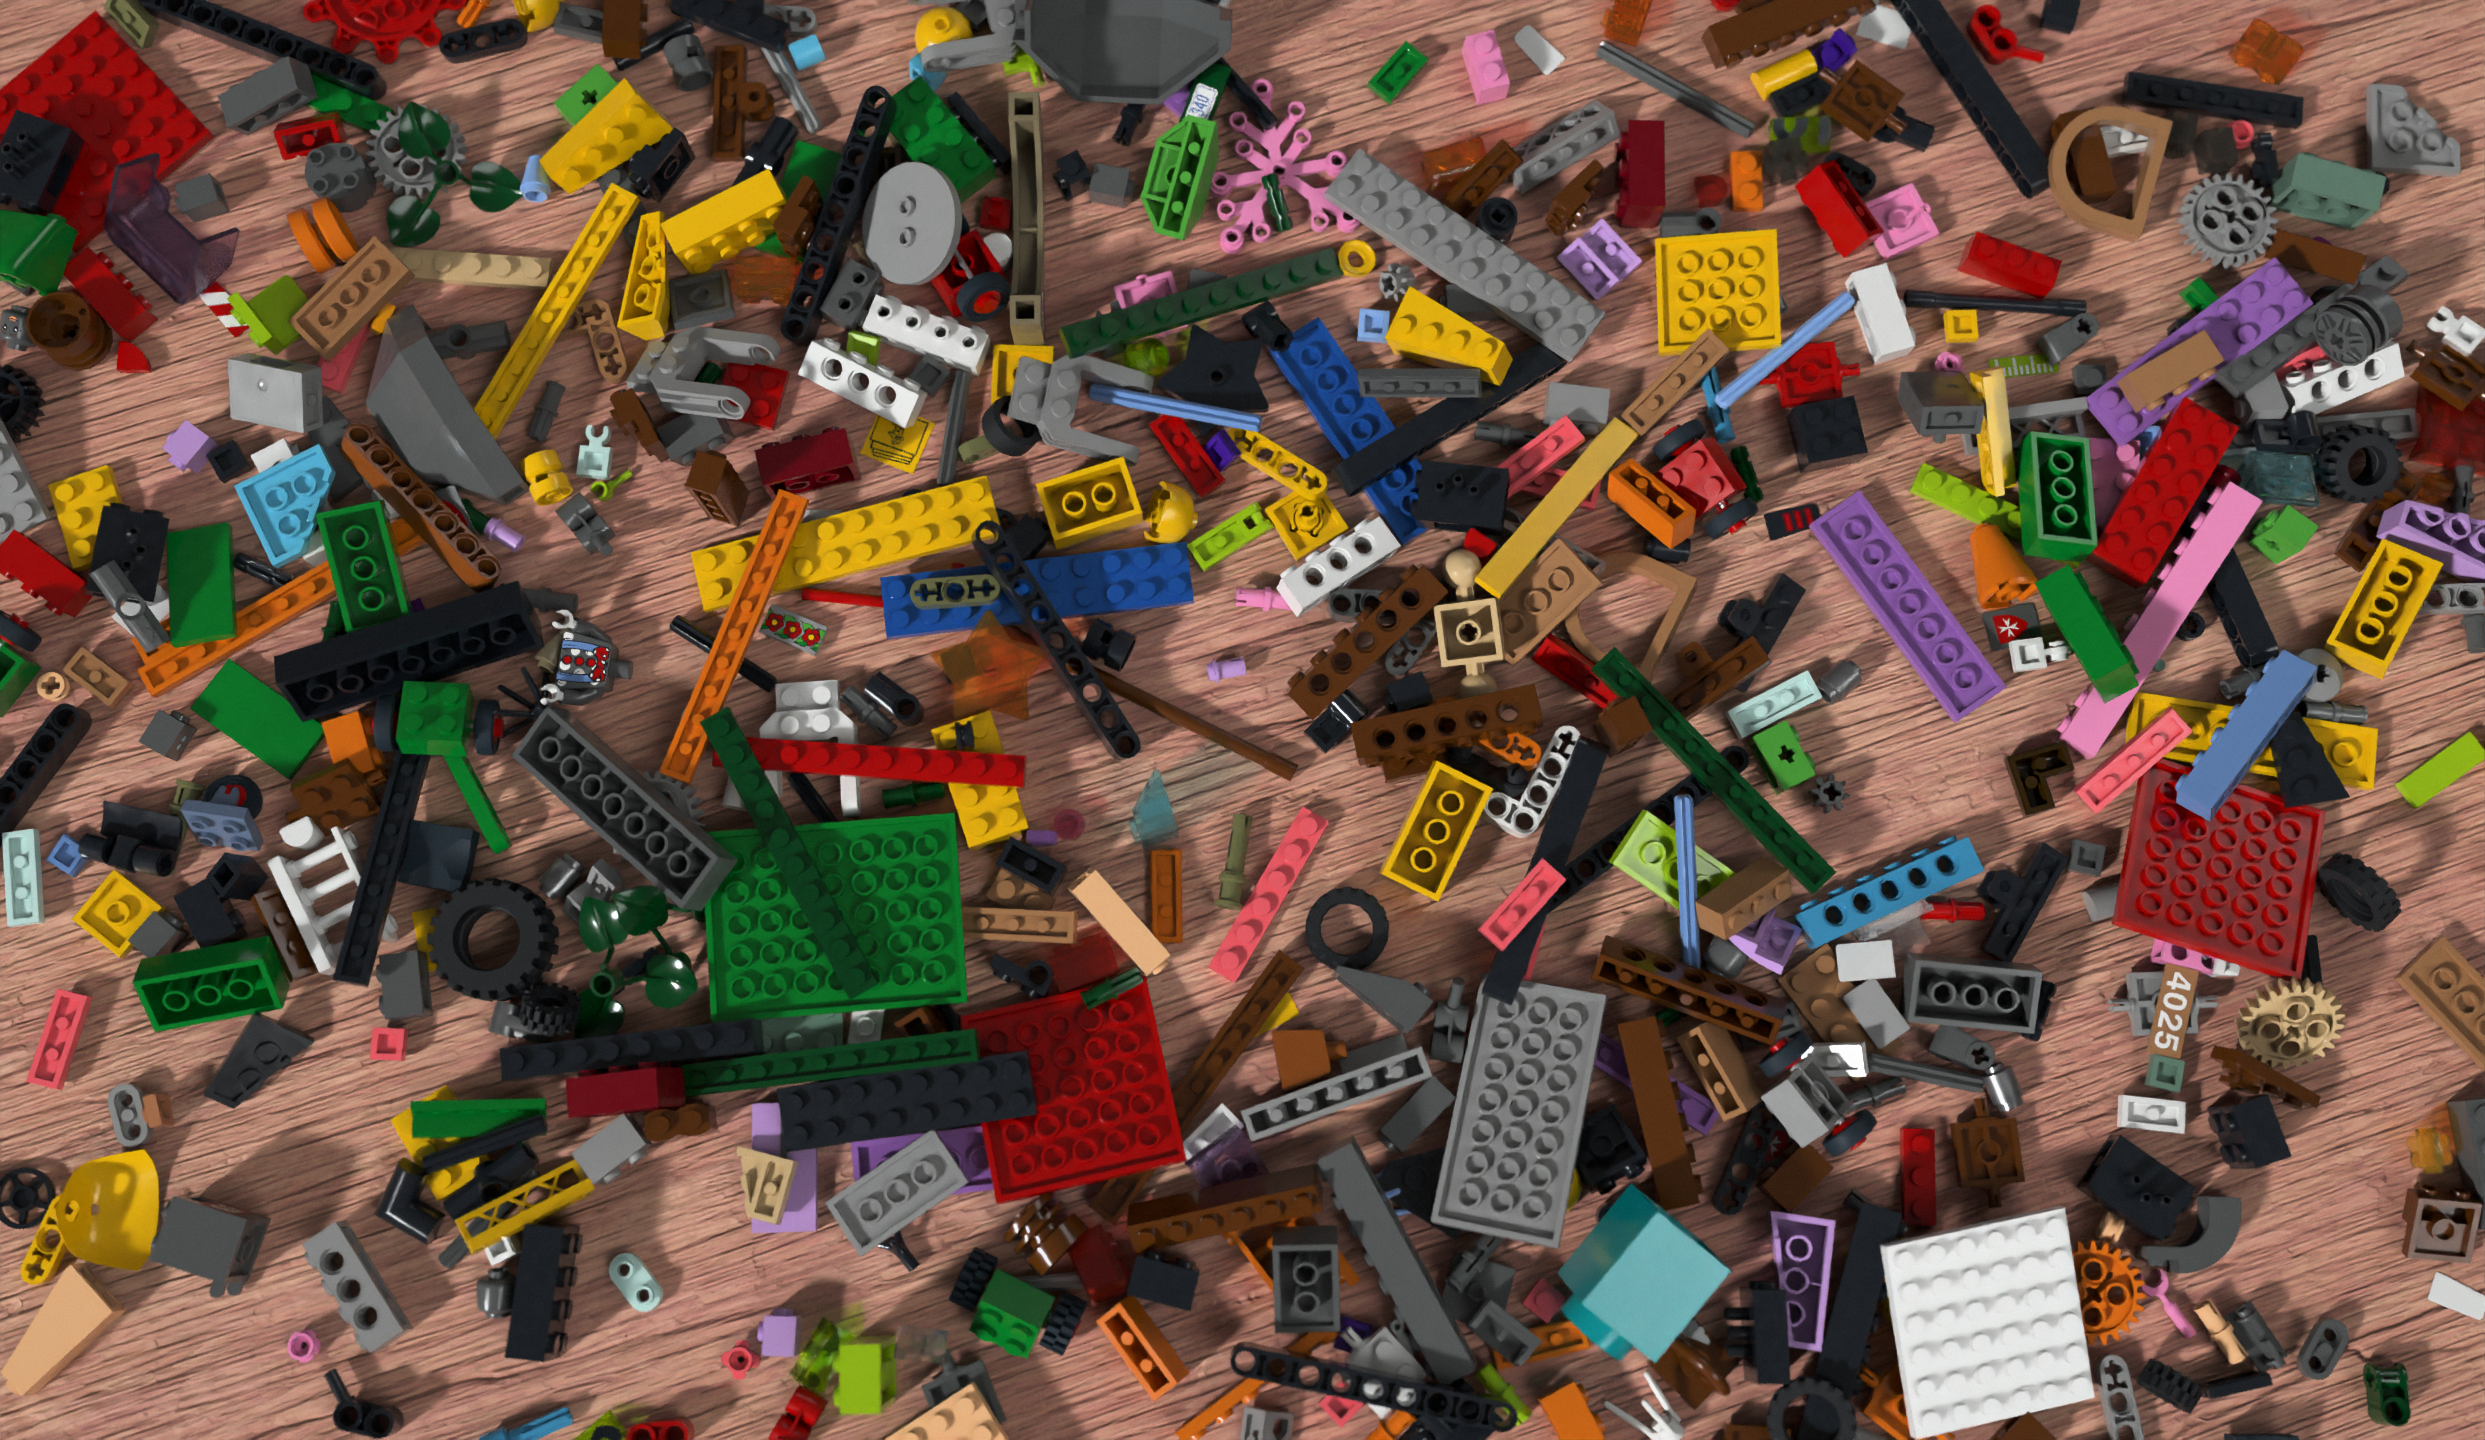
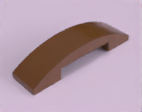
M2404 467L2403 469H2398L2397 474L2401 475L2399 481H2393L2394 489L2391 492L2384 491L2382 499H2373L2372 503L2364 505L2345 532L2335 551L2337 557L2359 573L2363 571L2377 550L2376 546L2381 539L2377 538L2376 534L2384 511L2405 500L2412 501L2425 483Z

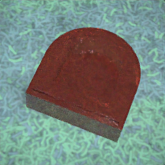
M1712 174L1698 176L1694 179L1699 208L1717 206L1722 203L1728 192L1727 183L1722 177Z

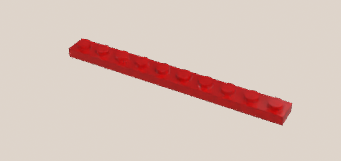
M746 737L764 771L1025 789L1027 757L1023 755ZM713 749L712 766L724 768L715 749Z

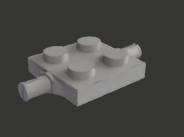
M2164 971L2127 973L2126 998L2108 999L2107 1005H2120L2108 1007L2109 1012H2128L2132 1036H2150ZM2195 989L2186 1034L2199 1033L2197 1021L2199 1008H2217L2218 1002H2206L2218 1000L2215 994L2198 995Z

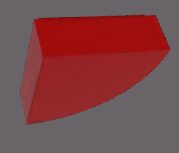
M119 341L117 371L120 373H151V364L145 354L135 345Z

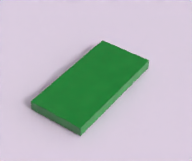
M797 140L780 184L787 199H789L799 181L805 175L815 181L823 203H825L842 154ZM776 232L765 236V241L756 246L758 251L801 265L803 264L804 258L800 256L798 259L792 258L782 250L783 247L777 239Z
M228 522L167 533L171 645L175 648L237 637L235 578L232 564L234 561L232 526Z
M231 659L226 661L190 707L192 711L289 780L294 778L325 737L321 723L315 719L302 722L286 698Z

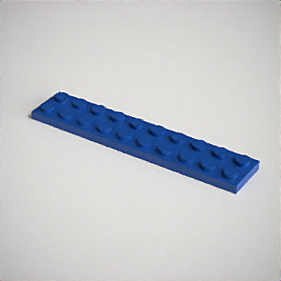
M1186 542L1024 561L1061 619L1194 604ZM1012 562L999 563L998 566L1003 570H1011ZM986 565L880 577L888 640L1024 623L1002 589L1000 598L991 605L922 610L913 604L910 597V588L917 580L982 574L992 575ZM1023 582L1015 583V592L1021 597L1028 596V586ZM973 583L968 584L970 590L969 599L974 598L973 592L981 591L984 597L990 596V591L995 590V588L990 587L989 583H984L982 589L973 590ZM954 584L947 589V596L952 600H958L964 595L965 590L961 585ZM936 586L938 592L935 593L928 592L927 587L921 588V593L916 594V596L921 597L922 601H927L929 595L936 594L939 598L938 601H943L941 586ZM1033 608L1032 618L1036 622L1046 620V614L1042 609Z

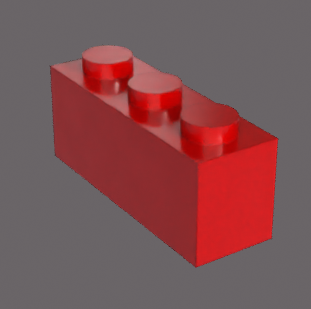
M1835 160L1817 165L1795 185L1802 202L1813 212L1818 225L1826 231L1833 242L1835 250L1843 258L1861 253L1884 233Z
M1976 231L1965 245L1957 271L2035 298L2043 299L2054 288L2062 261Z
M87 246L66 264L63 274L115 332L131 343L158 320L150 311L154 306L141 293L137 296L133 293L131 289L134 287V284L122 272L117 275L111 269L115 264L103 251L97 254Z
M14 529L0 545V573L11 581H14L15 578L24 583L20 588L36 599L39 595L47 600L44 606L58 616L66 613L75 618L93 597L92 595L85 594L88 580L23 533Z

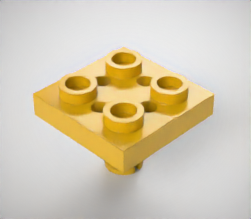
M1318 481L1314 484L1308 482L1310 490L1314 487L1320 488ZM1294 491L1265 508L1264 511L1296 562L1346 533L1349 529L1327 494L1321 500L1310 501ZM1291 526V529L1295 530L1296 526L1298 530L1296 532H1291L1289 530V527ZM1313 530V535H1316L1317 532L1319 533V535L1317 537L1311 536L1310 532Z

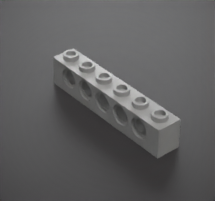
M1422 1046L1240 1112L1252 1142L1432 1077Z

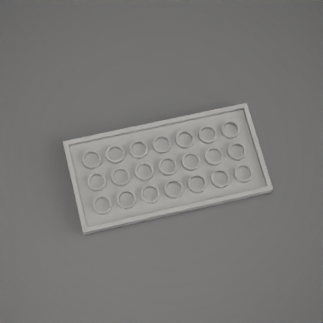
M1482 973L1431 1222L1559 1249L1607 996L1522 980L1512 1005H1508L1481 994L1488 975Z

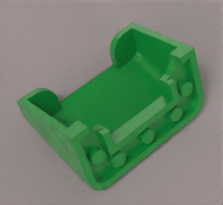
M0 209V281L10 282L21 289H25L29 285L38 290V294L41 296L57 292L78 231L67 225L65 218L56 214L48 213L46 217Z

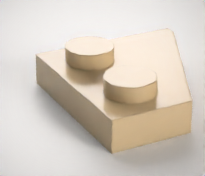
M738 1146L736 1151L737 1157L741 1158L743 1175L740 1177L742 1189L746 1194L744 1201L746 1216L781 1225L798 1161Z

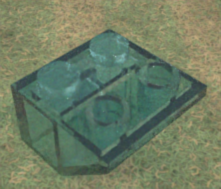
M2250 450L2237 470L2242 478L2238 486L2261 499L2262 503L2316 508L2320 504L2310 456Z

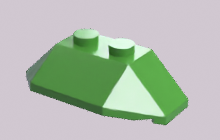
M1187 115L1182 119L1183 121L1173 126L1156 140L1140 197L1153 224L1155 233L1185 241L1202 217L1219 158L1218 123L1192 115Z

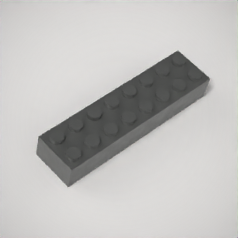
M547 705L511 755L654 885L663 890V893L681 909L702 911L738 861L566 709Z

